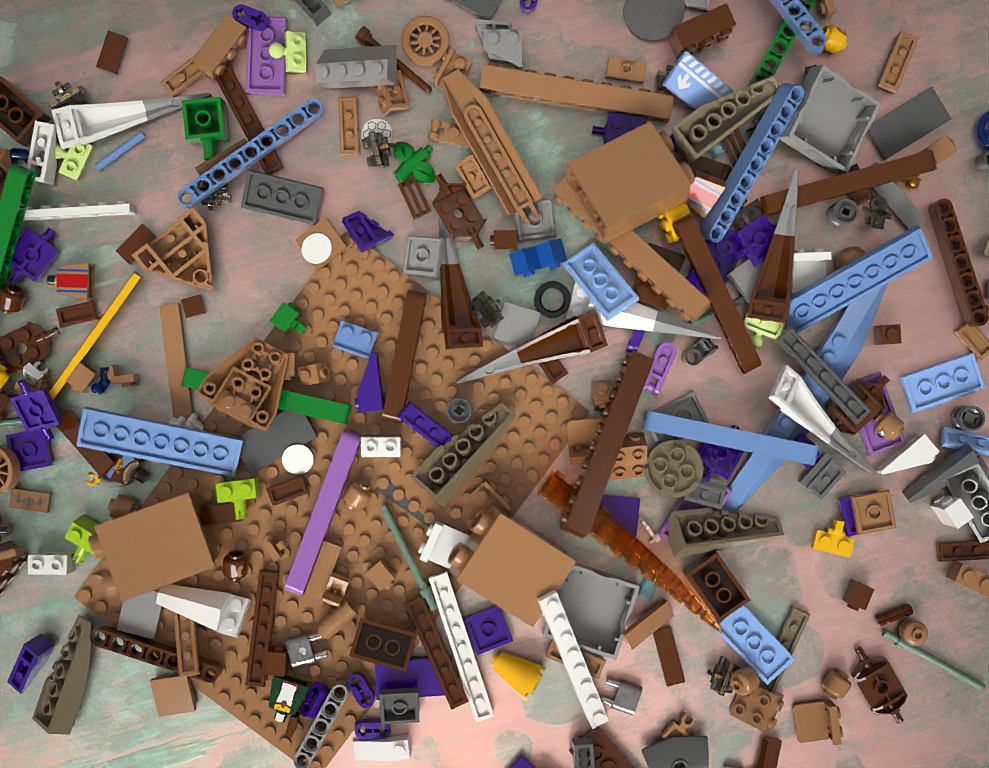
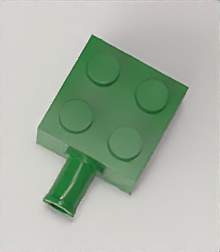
M221 97L182 100L185 139L191 144L203 143L204 160L207 161L215 156V142L229 140L226 102Z

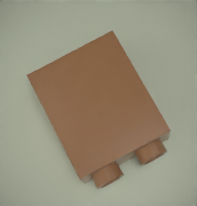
M651 121L567 163L566 182L604 243L687 202L691 185L695 181L693 172L686 162L678 164L672 155L674 145L670 136L665 131L658 133Z
M191 492L96 525L94 527L97 534L88 537L95 558L98 559L105 556L110 569L109 572L102 574L103 583L108 595L118 594L121 602L216 566L214 555Z
M491 505L487 512L481 509L472 519L470 530L473 533L467 543L464 545L460 542L452 549L448 557V563L451 564L449 570L456 581L534 627L543 613L537 598L553 590L557 592L575 565L576 560L562 548L499 508Z

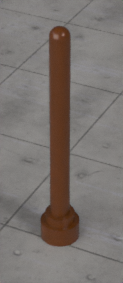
M365 26L355 36V39L360 43L369 44L371 47L382 46L372 38L371 31ZM397 59V69L401 70L403 74L426 93L432 91L429 84Z

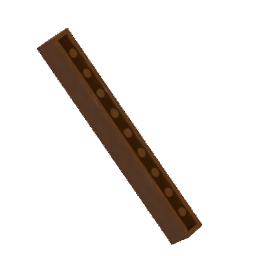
M635 350L629 355L626 354L622 360L621 365L624 367L622 372L619 371L616 376L615 382H617L615 388H612L609 394L610 403L605 406L602 412V416H604L602 423L599 422L596 427V439L592 440L588 450L591 452L589 457H586L582 463L581 468L584 470L582 475H579L575 481L577 488L575 493L570 495L568 500L569 509L563 513L560 521L563 523L562 530L582 539L589 534L654 359Z

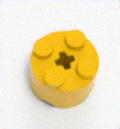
M686 203L658 216L660 221H657L659 230L665 232L664 236L668 245L679 241L672 223L691 214Z

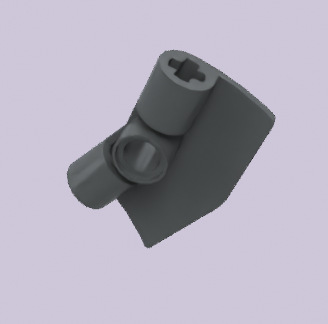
M673 736L641 750L648 768H709L707 736ZM682 762L680 766H675L676 763Z

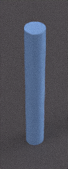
M140 131L97 162L95 164L96 168L99 171L144 139L146 137L144 133Z

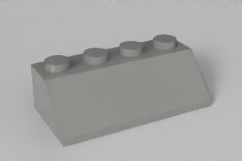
M386 45L324 50L316 63L315 83L325 89L396 85L397 46Z
M978 455L977 458L980 463L943 481L952 496L961 498L974 518L968 521L980 543L989 540V469L981 455Z

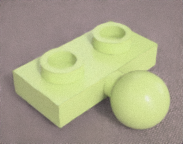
M286 31L284 33L285 47L280 43H273L269 47V53L276 59L285 55L286 72L305 73L307 71L305 33Z
M56 143V158H65L59 173L79 181L94 146L81 144L70 147L66 151V149L60 147V143Z
M748 311L743 320L745 328L755 331L754 334L749 336L755 348L762 346V335L776 339L780 336L785 326V323L747 318Z

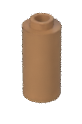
M346 599L317 624L319 636L323 639L333 637L359 614L357 608Z

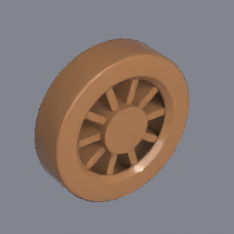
M416 17L405 26L402 33L403 51L407 58L416 65L423 67L436 65L442 61L445 52L449 50L450 39L447 28L440 20L434 17ZM426 25L425 32H422L419 26ZM429 25L435 28L431 33H428ZM415 28H417L419 36L412 33ZM437 32H439L440 36L434 37V35ZM410 37L416 39L417 41L410 42ZM432 47L437 49L435 53L431 49ZM421 49L423 50L422 55L418 54L421 51ZM429 50L431 55H426V51Z
M0 445V493L10 491L18 483L20 463L16 454L10 448Z

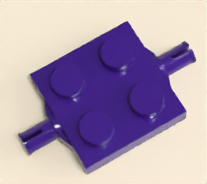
M609 112L605 127L593 125L592 129L594 130H592V134L603 135L604 145L646 124L647 118Z
M763 214L736 232L733 236L741 249L733 253L735 259L739 260L746 255L754 267L762 263L766 258L777 224L773 225Z
M48 227L42 236L37 235L28 228L24 231L17 241L11 265L15 271L9 278L11 282L16 284L19 278L24 275L38 283L60 254V251L54 248L48 241L55 233L53 229Z
M26 379L20 380L17 383L22 393L13 395L10 400L27 432L34 430L42 431L46 441L53 439L54 436L50 427L60 425L63 420L47 387L36 390L30 389Z
M704 442L698 452L702 458L703 465L707 468L702 479L705 480L707 477L706 481L709 482L712 475L716 473L728 480L745 451Z

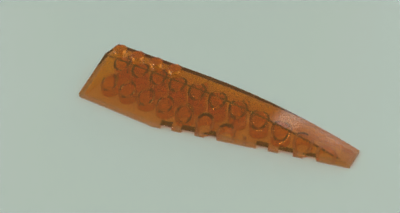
M551 470L539 485L537 494L563 514L565 511H568L570 506L568 504L569 497L572 493H575L577 487L574 482L569 484L564 480L566 476L560 471L554 472ZM604 506L598 507L589 535L605 548L608 545L609 549L617 557L621 558L623 556L624 561L635 570L639 569L644 577L667 593L669 591V594L676 601L685 603L684 605L695 615L699 614L704 622L722 634L723 629L683 580L646 544L610 516L611 511Z

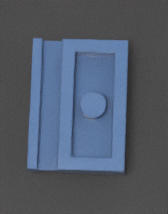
M341 320L332 347L370 359L378 333Z

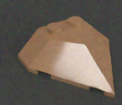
M194 207L181 215L177 222L153 241L146 243L132 254L145 271L213 292L206 222Z

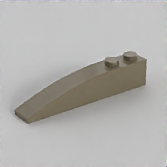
M771 76L744 89L703 104L671 128L677 150L688 165L768 105L780 85Z
M503 403L499 404L483 415L481 420L466 427L467 429L461 434L453 436L451 441L437 447L410 477L444 507L488 457L512 423L516 414Z
M700 508L671 512L668 540L673 556L677 557L749 545L782 537L785 534L779 517L758 514L753 516L743 512L737 514L730 513L727 510L714 511L712 508Z
M78 615L68 635V644L63 645L60 651L62 656L59 662L55 661L52 667L54 670L52 676L47 677L32 717L48 734L70 735L71 729L75 725L78 709L82 704L90 664L91 622L81 615Z

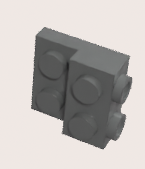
M418 687L379 689L381 725L420 722Z

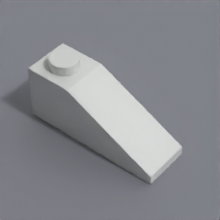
M35 121L27 168L35 171L34 182L54 185L57 168V158L55 155L56 125Z
M917 433L876 468L875 471L884 475L929 464L936 459L935 455L940 451L925 434Z
M409 733L389 735L385 739H358L352 741L355 760L398 761L410 759L412 750Z

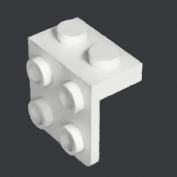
M805 249L794 250L792 294L826 277V261L831 260V252H825V249H813L811 253H805Z
M436 521L435 525H430L426 535L429 536L427 543L423 542L418 552L422 554L420 560L424 562L430 560L449 569L451 564L448 563V557L452 549L460 542L465 545L470 536Z

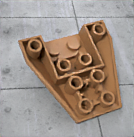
M254 336L208 374L196 394L216 409L250 427L267 431L277 414L289 355Z

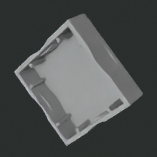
M826 66L810 67L801 85L804 89V97L780 140L834 174L848 173L860 149L862 139L870 128L881 103L862 90L848 84L844 78Z
M575 563L557 590V594L579 646L590 652L617 659L623 641L621 633L625 631L626 622L632 613L640 588L637 582ZM545 620L542 636L553 639Z

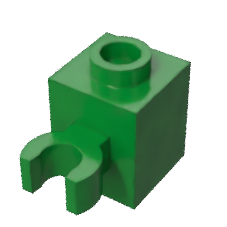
M282 302L270 319L271 323L286 333H289L294 328L299 333L304 334L308 329L298 322L302 314L298 312L299 308L291 302L288 304Z

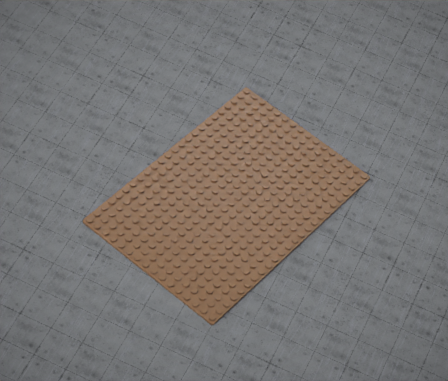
M345 231L341 236L348 248L319 271L316 270L292 302L299 308L298 312L302 314L298 322L308 328L306 332L301 334L292 328L289 333H286L275 325L264 339V342L285 353H298L297 376H292V380H284L282 390L352 406L348 424L307 416L318 437L303 445L313 454V465L303 474H293L287 471L283 466L282 457L249 473L241 456H239L235 477L171 465L138 509L141 510L191 492L202 522L200 506L232 503V501L218 503L216 483L259 477L261 496L245 501L248 518L242 519L241 522L203 526L216 561V566L170 585L231 593L232 595L251 600L238 638L221 634L195 622L198 655L219 662L223 670L221 675L212 683L190 677L191 685L292 760L316 717L308 718L300 714L293 737L287 736L285 733L291 715L287 714L285 722H278L274 720L276 710L269 708L273 676L267 675L265 687L245 685L260 569L280 571L270 646L272 648L274 645H282L284 649H287L285 642L287 638L305 633L310 635L317 633V624L337 608V606L330 605L324 601L284 590L344 429L360 434L363 437L402 436V456L361 457L360 444L325 540L343 546L333 572L350 578L342 602L348 599L357 608L359 614L330 639L322 638L312 641L314 652L318 653L326 650L328 657L318 659L316 663L294 669L289 658L286 675L310 682L311 686L315 682L326 684L329 694L336 681L345 680L348 682L352 673L360 672L365 676L374 691L376 701L375 664L349 656L360 618L416 633L417 636L413 650L421 641L404 604L420 596L419 591L421 589L380 507L387 504L427 586H430L431 590L429 577L445 571L448 573L454 594L463 585L456 581L448 568L430 560L427 562L420 560L422 554L418 552L422 543H427L429 536L426 535L429 528L378 492L376 488L386 489L389 486L390 480L397 488L393 492V498L400 501L405 496L410 501L408 504L409 510L411 512L419 510L424 515L423 518L426 523H431L434 526L436 521L471 536L473 533L470 530L471 521L481 508L469 497V494L485 479L488 482L493 481L499 488L497 492L501 496L505 494L512 503L510 505L512 509L507 514L513 517L567 445V421L569 419L587 418L589 415L587 408L530 366L492 374L460 384L456 383L457 379L509 352V350L483 331V347L446 349L444 331H442L441 300L407 274H404L403 271L372 248L361 252L348 231ZM407 290L427 293L406 405L410 401L453 436L461 434L467 429L466 427L481 420L483 415L501 403L516 414L512 423L488 457L444 507L410 477L437 447L403 421L401 424L383 421V410L360 413L359 409H356L355 398H358L357 393L369 359L332 347L341 320L378 333L372 353H378L385 405ZM324 362L328 363L331 381L301 386L298 372L299 367ZM465 398L470 402L472 414L466 422L455 423L448 417L447 406L453 399ZM215 407L202 423L204 425L203 431L238 437L253 428ZM278 409L276 415H278V414H280V413H282V412H284V411H286V410ZM304 475L310 493L272 506L266 488ZM352 482H365L370 487L369 490L372 494L366 506L356 511L346 507L343 494ZM272 539L276 543L284 539L288 546L281 550L284 555L274 562L264 545ZM231 551H241L249 559L248 574L239 581H231L223 574V558ZM104 556L75 593V599L114 628H117L123 602H121L118 594L109 596L103 580L97 577L98 574L102 575L110 571ZM382 558L396 574V577L394 579L395 583L389 589L383 588L379 591L365 572ZM423 598L435 622L440 615L439 609L431 611L426 599ZM163 607L156 638L148 639L177 648L173 611ZM153 650L154 655L160 658L159 651ZM172 656V661L178 664V658ZM208 668L210 675H216L214 669ZM354 677L352 684H357L358 687L361 688L359 685L361 679L357 680ZM342 687L336 688L338 694L345 693ZM351 691L308 768H326L354 731L355 723L363 719L371 708L361 707ZM362 691V693H363V699H362V701H365V700H366L367 702H369V699H370L371 696H370V695H369V696H366V695L364 694V692ZM302 703L300 704V706H299L297 712H300V713H301L300 708H301ZM327 705L329 711L336 710L334 705ZM317 722L319 727H327L325 722ZM314 738L308 739L310 744H317V741ZM299 756L301 761H308L306 756Z

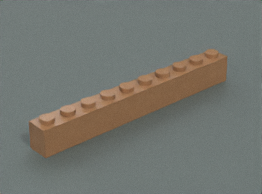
M495 63L483 64L479 87L482 93L608 114L609 112L644 117L647 120L662 123L669 122L674 96H669L667 92H658L657 94L651 93L649 89L645 88L634 90L627 85L616 87L612 86L613 84L609 82L598 84L590 79H582L580 81L575 80L572 76L556 77L554 73L549 72L538 74L537 71L531 69L520 71L513 66L502 68Z
M566 175L552 189L554 200L560 206L564 204L568 208L567 212L573 218L578 217L582 221V226L588 231L591 229L595 232L594 236L597 240L604 243L566 182ZM632 230L607 242L610 246L608 249L615 256L619 254L623 258V263L631 269L633 267L638 272L637 276L645 282L647 280L651 283V288L658 295L662 293L666 297L665 301L672 308L676 306L681 311L680 315L686 321L691 320L694 323L711 306L709 299Z

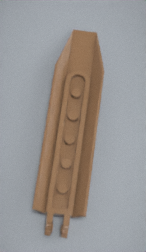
M459 69L441 78L451 114L508 216L518 212L523 223L527 225L529 224V219L523 212V209L529 207L532 216L535 219L540 218L533 204L541 199L542 195L486 95Z

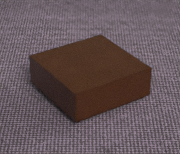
M201 295L181 299L186 318L206 313Z
M300 712L290 716L285 733L287 736L293 737L298 725Z

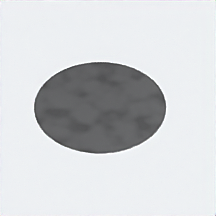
M625 0L624 19L629 29L635 35L648 40L662 39L669 36L674 26L681 24L685 14L684 0Z

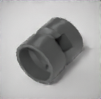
M850 199L840 200L829 206L826 212V219L833 227L839 228L848 225L858 217V206Z
M455 398L447 406V415L455 423L466 422L472 414V406L465 398Z
M961 405L951 411L950 422L956 429L976 431L984 425L985 414L979 407Z

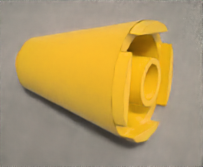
M501 652V654L496 653L491 662L494 664L492 668L526 702L529 700L526 697L527 694H533L543 677L540 674L541 670L546 671V667L505 652Z

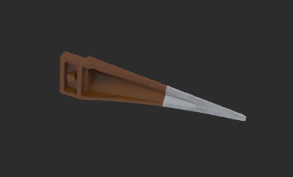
M798 168L795 169L770 247L751 295L747 318L785 324L788 322L792 301L799 180Z
M439 216V238L445 239L440 268L442 331H444L445 348L483 347L481 326L465 284L453 239Z
M593 309L579 316H573L457 379L456 383L460 384L537 363L591 353L608 346L598 315Z

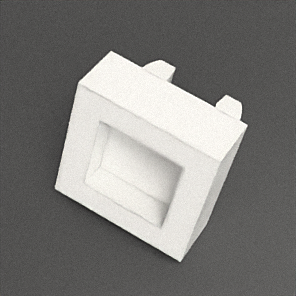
M40 361L35 362L34 365L28 363L23 367V375L35 386L39 379H43L48 374L47 368L43 371L37 370L41 366Z

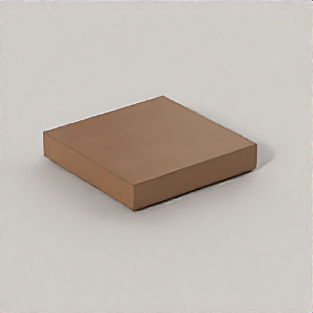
M326 217L295 240L302 249L304 240L312 234L320 233L329 238L332 245L330 256L322 263H312L317 271L348 248Z
M890 490L850 496L857 535L897 528Z
M179 674L150 680L158 717L194 712L197 709L190 677L180 678Z

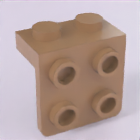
M603 416L576 418L567 421L568 448L571 464H582L584 459L589 457L591 452L588 450L592 440L596 439L597 433H595L599 422L602 423Z
M644 432L626 434L610 479L646 476L647 443Z
M760 686L745 696L737 693L730 709V715L762 732L770 731L776 725L777 719L775 717L777 712H780L784 705L782 700L784 695L778 692H770Z
M831 700L800 703L793 706L798 742L806 743L829 739L833 745L842 744L843 730L841 725L839 726L838 719L841 718V712L839 707Z

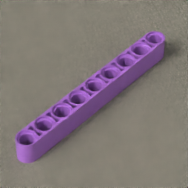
M344 429L284 590L303 596L361 444V437L363 436Z

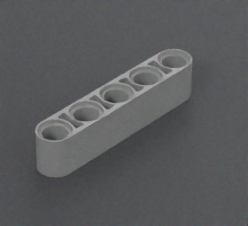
M338 680L333 685L293 759V764L296 768H308L350 692L347 681ZM342 687L345 693L338 694L336 688ZM327 705H334L336 710L329 711ZM323 721L327 727L321 728L317 722ZM314 738L317 741V744H310L308 739ZM299 756H306L308 761H301Z

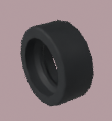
M548 281L537 289L534 297L535 307L543 316L549 318L559 317L570 306V292L562 283ZM550 288L558 289L564 298L563 305L555 311L547 310L541 303L542 294Z

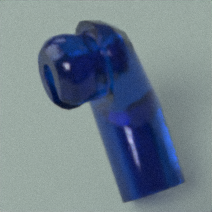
M21 148L9 150L11 161L14 162L20 159L26 164L28 163V150Z
M109 367L100 368L101 380L98 383L92 384L91 391L93 393L102 394L111 384L107 377Z

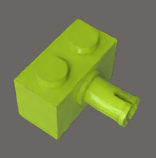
M259 477L222 481L215 484L218 503L230 501L234 503L235 520L248 518L245 501L261 496Z
M85 515L72 522L64 537L78 546L72 555L73 561L78 557L76 563H83L88 552L94 555L88 537L97 534L94 526L99 524Z

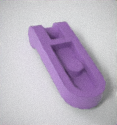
M661 343L652 358L654 362L643 390H650L656 396L659 395L676 356V348L672 343ZM652 377L658 379L656 384L650 383Z

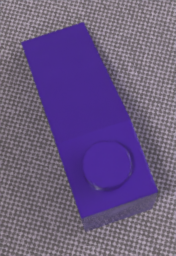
M373 352L370 356L357 393L358 398H355L356 409H359L360 413L384 410L377 352Z
M42 634L26 642L20 651L7 683L22 694L49 659L55 645Z

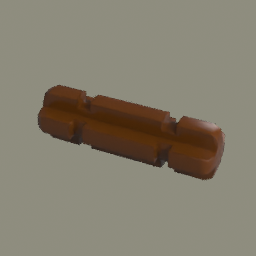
M906 604L901 606V608L898 607L887 611L884 615L879 614L875 616V620L879 626H884L887 622L897 621L904 618V616L912 615L914 612L911 605Z

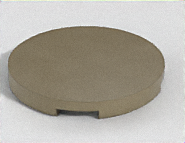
M667 440L656 445L650 451L645 466V475L650 486L659 494L669 498H680L692 493L700 484L704 473L703 461L698 451L689 443L680 440Z

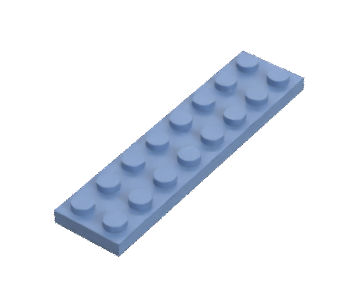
M918 225L914 226L792 295L787 327L791 326L799 333L932 259L933 255L922 229Z
M84 407L76 446L235 477L243 438Z

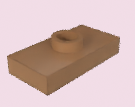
M609 57L606 78L643 84L647 63Z

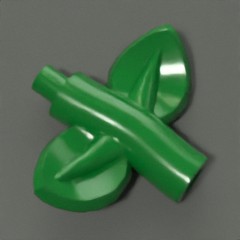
M396 142L393 149L394 157L402 164L393 173L395 178L403 183L412 173L419 182H434V169L426 162L430 158L429 154L433 151V148L428 144L424 149L420 147L417 151H414V147L409 143Z

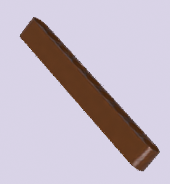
M924 151L798 186L797 208L936 170L937 166L933 151ZM789 189L760 197L765 216L782 212Z
M688 214L673 222L672 227L705 297L711 301L710 308L741 372L746 374L761 366V360L694 217Z

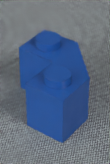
M561 239L522 248L509 254L515 276L523 275L524 278L535 275L534 271L548 267L550 270L561 267L560 263L568 261Z

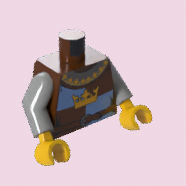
M109 453L117 462L104 477H97L93 472H88V476H93L94 479L92 481L85 480L89 486L97 483L100 486L117 488L132 484L134 480L143 484L149 477V474L141 470L145 463L144 459Z

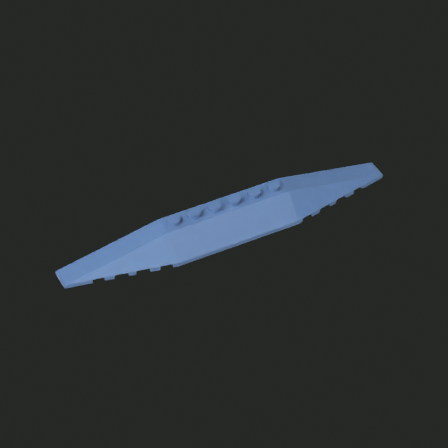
M887 284L842 308L818 345L819 348L816 353L842 380L863 348ZM803 371L801 375L803 381L819 405L824 409L830 397ZM779 409L774 413L763 430L762 435L794 441L802 433L807 436L809 430ZM749 452L727 486L733 492L723 505L722 510L735 513L786 460Z

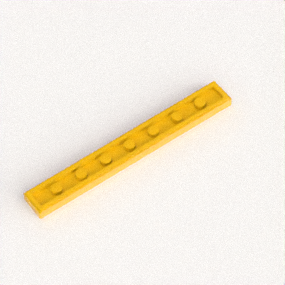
M135 271L132 272L48 391L52 400L57 396L67 379L137 284L140 274Z

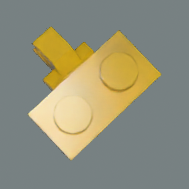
M834 519L832 528H828L827 531L815 529L811 548L850 558L855 539L846 537V532L843 531L844 522Z

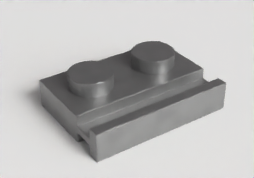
M823 453L816 461L815 466L812 465L799 482L819 500H822L846 471L826 453Z
M706 477L705 480H701L698 487L692 493L683 497L684 501L721 510L728 482L714 478L707 482Z

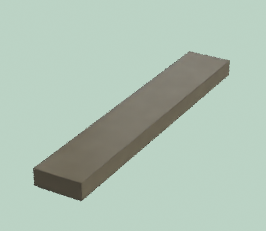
M791 606L776 638L791 655L811 615L794 606ZM785 669L768 685L759 677V686L770 692H775Z

